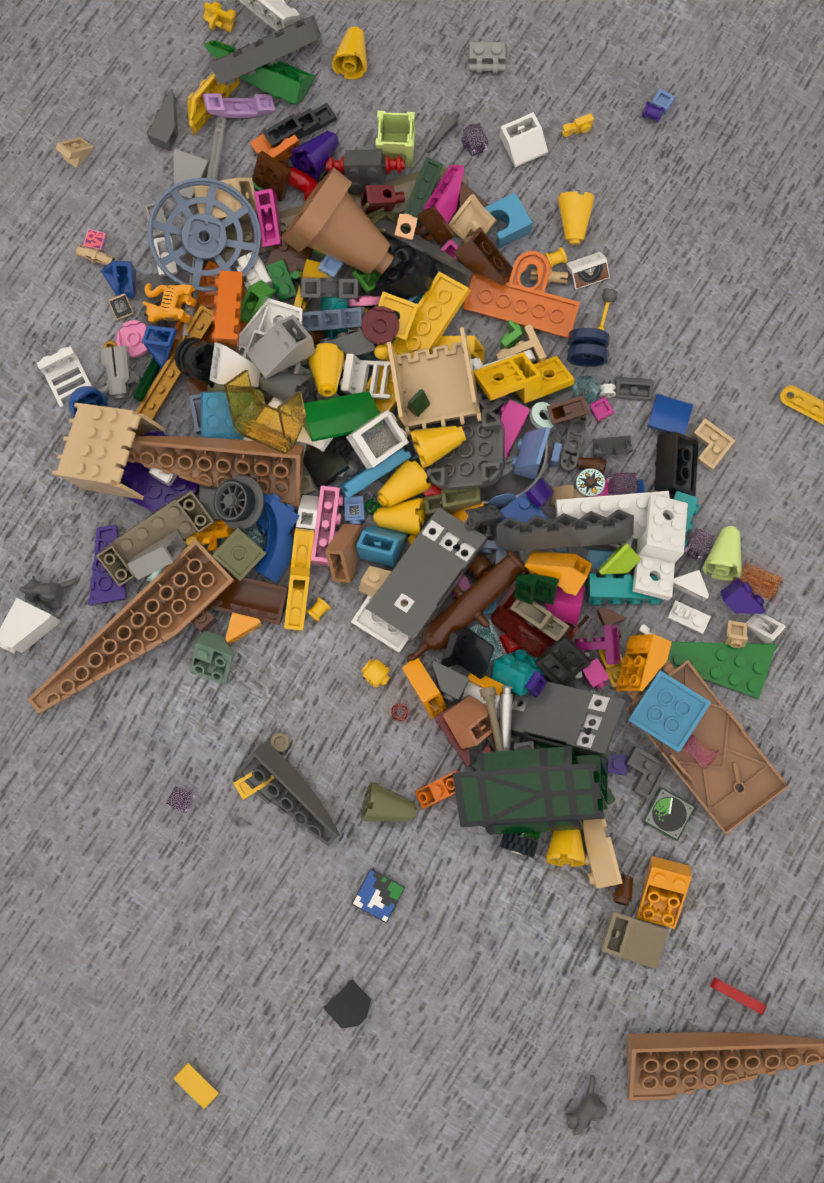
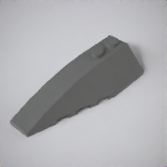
M386 218L375 224L377 228L386 229L385 232L381 233L391 244L388 252L394 256V259L388 266L389 269L395 267L401 261L409 260L415 254L420 255L426 252L438 269L436 275L438 272H441L468 287L473 272L449 254L414 234L413 240L395 236L397 224ZM400 226V230L402 233H410L409 230Z
M268 741L256 749L236 772L241 778H245V775L252 772V776L245 780L252 789L267 781L273 775L275 778L256 792L266 803L269 804L271 802L276 805L280 813L290 815L294 818L293 822L307 827L310 834L327 846L340 835L330 815L307 782Z

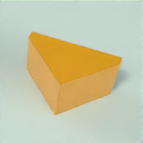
M232 613L225 639L229 644H232L263 624L257 618Z

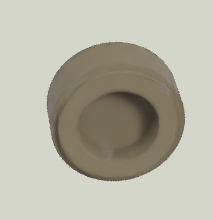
M279 732L272 736L270 744L278 752H285L290 747V739L286 734Z

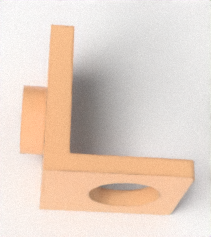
M399 214L396 221L395 236L413 240L418 218L410 214ZM400 226L411 228L410 233H402Z

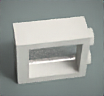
M389 410L381 412L346 436L366 469L375 467L409 443L407 434L398 426L395 415L389 412Z

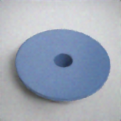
M500 493L489 500L488 505L503 507L516 499V496L510 493Z

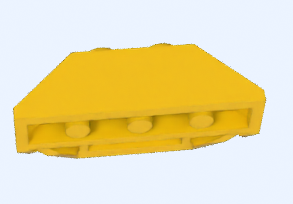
M213 72L206 79L202 80L195 92L189 95L187 108L192 134L196 135L213 115L206 110L203 94H221L222 98H228L240 84L239 77L235 78L236 82L226 86L225 83L219 85Z

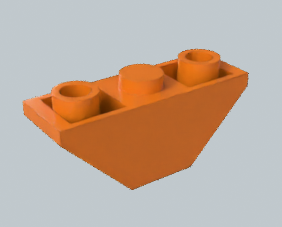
M452 773L414 791L422 809L455 795Z

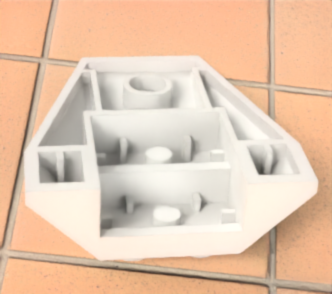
M268 298L239 334V348L235 352L252 362L246 353L277 322L294 315L302 324L303 309ZM301 361L280 372L298 374L301 368Z

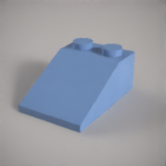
M545 427L527 432L523 439H519L517 449L520 452L518 456H514L511 467H514L513 474L536 479L550 428Z

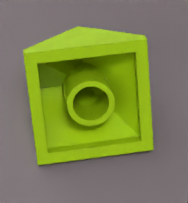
M623 542L597 571L600 574L629 573L641 558L627 543Z

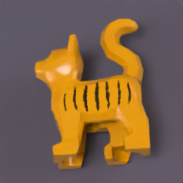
M151 283L146 284L144 289L147 297L154 298L163 292L160 306L143 301V305L147 307L146 315L148 316V322L153 324L163 319L170 322L180 320L185 324L190 323L191 316L185 313L181 307L184 303L189 307H195L197 300L190 295L192 291L195 292V288L192 285H159L152 291Z

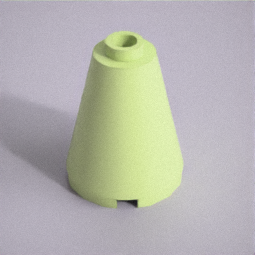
M727 526L721 529L703 564V572L706 575L707 572L712 574L711 578L721 581H733V578L737 577L740 579L741 538L740 532L734 526Z

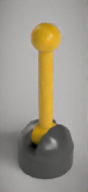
M609 288L603 290L602 298L606 304L600 326L597 329L604 330L603 326L609 304L615 302L618 295L616 290Z

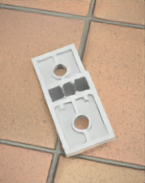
M654 494L649 496L646 531L637 541L636 554L641 560L635 565L633 592L665 600L672 598L675 563L684 554L688 503ZM663 514H668L671 520L665 519ZM650 574L656 575L658 581L652 580Z

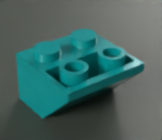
M516 650L495 659L491 679L505 686L513 687L511 688L512 692L523 696L529 693L525 685L534 672L538 671L543 676L545 674L535 665L538 658L528 655L523 650Z

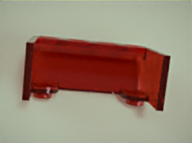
M515 582L492 613L491 620L498 629L534 658H539L555 641L536 627L528 625L525 619L510 609L516 601L514 599ZM586 615L576 628L570 623L564 622L572 629L568 635L571 640L589 619V616Z

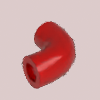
M289 167L291 175L288 186L301 191L306 201L318 183L307 173Z

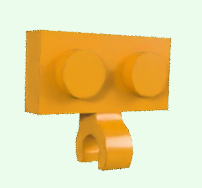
M217 520L199 533L196 532L195 537L198 541H202L203 544H209L207 551H215L217 548V538H227L232 533L233 528L229 527L223 520Z

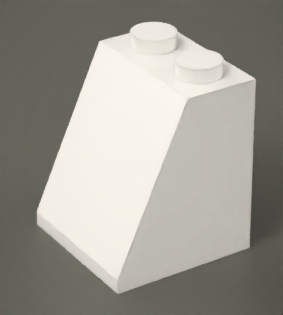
M16 598L0 628V647L14 654L16 650L23 653L55 628L61 620Z

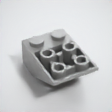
M291 315L277 322L246 354L264 378L267 379L315 354L312 336L297 318Z

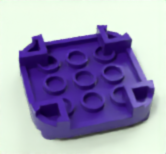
M152 431L144 435L142 434L141 436L168 435L164 434V432L161 431ZM127 462L120 482L144 496L143 500L126 497L129 501L153 513L176 497L191 490L196 495L199 490L198 483L179 478V475L171 487L153 478L149 474L150 470L137 462Z

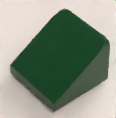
M420 389L408 401L407 408L417 417L430 405L423 389Z

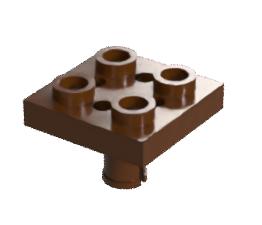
M261 151L257 156L252 181L264 190L273 189L277 194L278 200L281 202L286 195L291 170L285 161L278 162L264 151Z

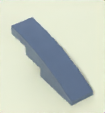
M365 307L303 312L302 326L307 331L361 327Z

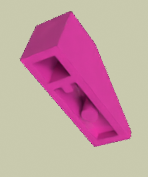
M463 165L449 166L423 210H426L434 205L447 224L457 209L464 172Z
M273 189L256 191L254 194L262 246L264 248L280 245L281 228L277 194Z
M509 400L507 405L503 404L499 412L505 429V461L530 413V409L512 400Z

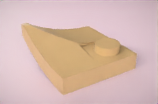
M472 194L460 207L448 225L464 240L479 227L487 235L497 220Z

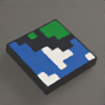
M370 868L352 905L387 923L405 887Z

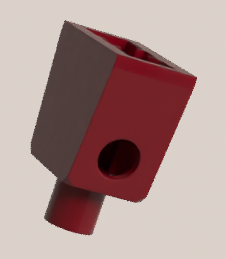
M366 185L360 198L361 206L369 203V207L364 210L365 214L380 208H384V211L392 212L397 203H405V194L403 191L395 192L394 185Z

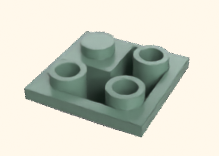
M207 630L203 631L195 644L190 672L226 685L233 652L223 636Z

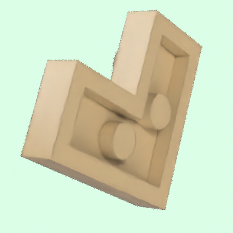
M704 419L693 433L696 438L707 445L697 461L713 471L736 440L707 419Z

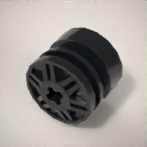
M196 337L187 338L182 341L175 353V363L178 370L184 375L200 382H211L209 379L214 344Z

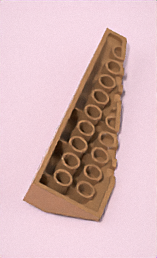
M737 1032L627 1034L629 1101L676 1098L677 1094L685 1093L690 1095L694 1094V1090L703 1088L711 1090L719 1084L727 1086L757 1079L758 1075L765 1073L769 1076L776 1074L778 1070L786 1068L790 1071L803 1064L811 1066L824 1063V1039Z

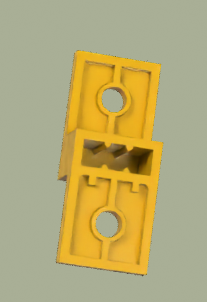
M522 352L474 370L475 380L490 401L516 392L525 404L572 386L575 383V379L557 356L533 364L527 355Z

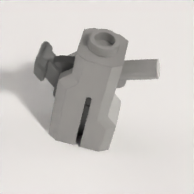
M127 346L101 348L102 365L107 368L108 380L106 382L107 385L99 390L104 395L109 393L115 400L126 399V395H130L129 384L134 382L139 384L142 378L132 371L129 348Z

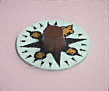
M586 469L578 475L576 485L580 493L592 497L602 492L605 486V479L598 470Z

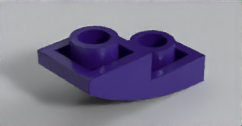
M541 477L525 494L539 508L548 500L554 490Z

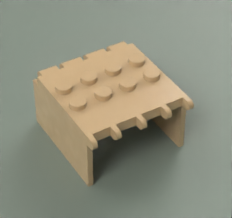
M464 327L460 328L462 342L452 343V350H449L448 344L433 347V354H430L429 348L414 351L415 358H412L411 352L397 355L392 343L387 342L398 414L405 426L407 435H411L410 428L422 426L423 429H427V425L441 422L442 427H446L445 421L460 419L461 425L465 424V417L477 415L478 422L482 421L471 352ZM420 389H423L430 405L417 417L407 408L408 401Z
M75 403L74 407L77 408L74 419H69L68 422L72 424L69 436L63 437L66 445L63 454H58L57 456L60 463L57 471H52V475L61 477L83 490L143 500L144 496L120 483L124 469L120 467L126 466L130 451L126 450V448L132 447L136 435L132 430L140 428L165 432V428L146 415L136 413L133 410Z

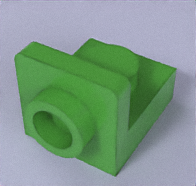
M512 320L508 322L507 329L510 332L502 336L500 342L501 349H510L522 340L523 330L518 323L514 324Z

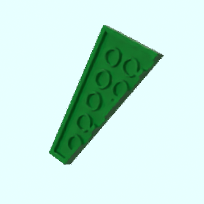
M672 642L667 661L669 660L671 665L677 669L689 660L704 681L759 699L777 644L746 643L745 647L733 648L725 643Z

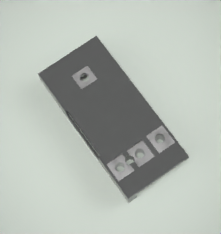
M438 507L366 606V609L407 635L408 639L415 643L487 543V537L473 528L466 527L464 522ZM404 600L408 602V605L405 607L401 605V602Z
M546 681V685L536 698L530 695V693L520 696L511 691V694H513L511 735L556 747L572 746L575 752L587 755L600 754L602 759H610L612 753L609 750V746L626 700ZM523 701V705L518 707L517 704ZM526 733L566 743V745L526 735Z

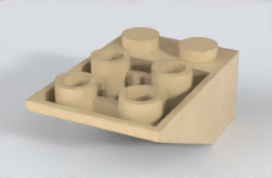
M252 178L221 180V182L239 191L251 204L256 215H258ZM193 186L195 198H207L209 186ZM216 189L215 200L225 204L233 213L243 207L232 195L221 189ZM197 204L199 214L204 213L206 204ZM213 206L212 216L220 221L228 217L224 211ZM246 213L238 220L250 221L251 219L248 213Z

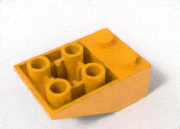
M532 551L524 567L528 568V571L532 574L559 579L558 586L565 593L576 596L588 577L592 563L577 554Z
M655 634L629 636L625 656L622 660L620 676L617 680L616 691H643L666 663L672 642Z
M651 856L636 919L675 929L692 878L691 867Z

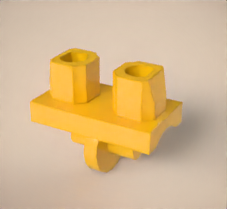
M216 1L212 4L206 2L204 4L203 20L209 22V28L215 30L219 27L231 33L234 29L236 11L232 9L224 11L221 4Z

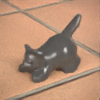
M32 576V579L19 590L25 594L24 598L31 602L42 600L48 609L54 610L61 606L64 589L77 583V579L59 584L52 582L40 584L35 579V576Z
M594 1075L590 1076L587 1095L578 1112L565 1114L568 1128L573 1130L574 1136L590 1126L591 1120L597 1121L607 1113L606 1104L602 1103L600 1098L594 1093L596 1084Z

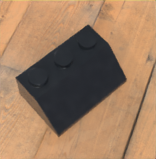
M678 432L658 435L654 490L659 492L669 491L670 495H674L676 491L691 496L696 495L699 441Z

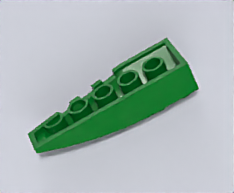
M215 40L204 44V47L216 59L230 54L236 49L234 46ZM278 61L277 64L274 63L269 66L265 64L256 68L257 72L247 76L244 74L239 76L248 83L270 93V96L285 99L287 103L292 105L304 100L315 79V75L281 61Z

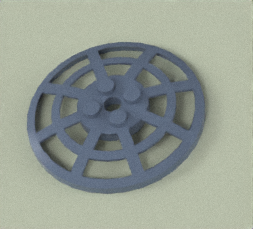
M192 178L173 185L157 200L148 222L149 247L157 265L171 280L179 285H192L195 291H218V288H215V286H199L200 277L219 274L220 270L231 271L230 267L237 260L241 249L252 251L248 264L242 270L244 278L253 267L259 253L261 242L260 225L251 204L235 188L215 179ZM191 186H209L207 198L196 197L184 201L179 192ZM218 188L229 193L243 207L233 213L225 204L215 200L216 189ZM170 196H173L178 206L171 212L166 224L156 221V215L163 203ZM194 204H206L205 211L202 214L193 215L188 207ZM213 206L224 211L228 217L220 221L212 216ZM180 211L183 212L187 219L183 228L172 226L175 217ZM248 213L253 226L254 243L243 242L242 228L238 219ZM232 223L236 229L237 241L227 239L225 228ZM154 228L165 232V244L169 255L162 259L159 258L154 245ZM206 232L209 235V240L206 242L201 241L199 233ZM170 233L181 236L183 246L175 251L172 248ZM224 247L236 248L233 256L225 263L220 256ZM188 252L196 258L195 267L192 268L186 265L179 257ZM213 258L219 268L213 270H202L203 260ZM175 261L182 269L193 274L192 284L177 278L165 266Z

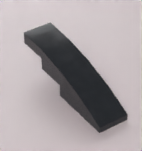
M325 103L313 111L309 108L298 116L292 114L263 131V134L273 148L279 146L284 139L290 138L293 135L298 139L305 137L336 121L337 118L328 103Z

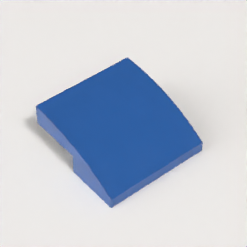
M657 394L647 427L665 433L678 432L685 435L693 404Z

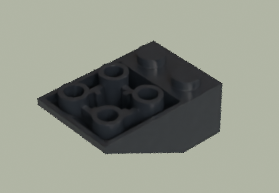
M426 252L420 255L415 254L409 260L401 261L395 267L387 268L383 274H380L381 276L375 283L372 295L381 296L383 292H386L396 297H416L429 291L438 269Z

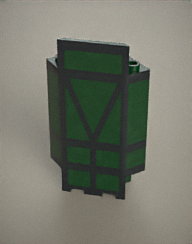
M572 746L477 753L476 761L473 763L474 771L452 773L460 827L482 826L483 828L485 827L489 835L583 829L584 820L604 819V810H608V772L601 755L576 756Z

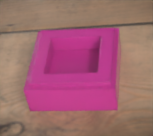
M605 396L590 404V411L597 423L614 414V410Z

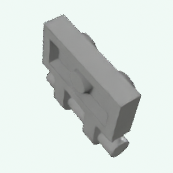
M470 42L469 62L477 63L469 64V71H476V73H482V71H492V73H498V71L505 72V64H498V62H505V42ZM482 62H493V64H482Z

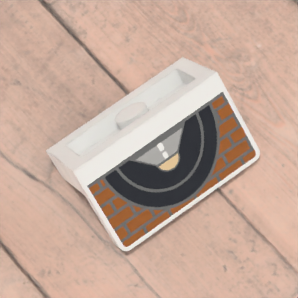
M601 252L566 263L567 270L572 275L576 289L610 278L607 258Z

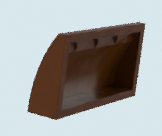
M229 573L235 581L206 607L280 625L287 602L288 587L244 577L239 581L234 575Z

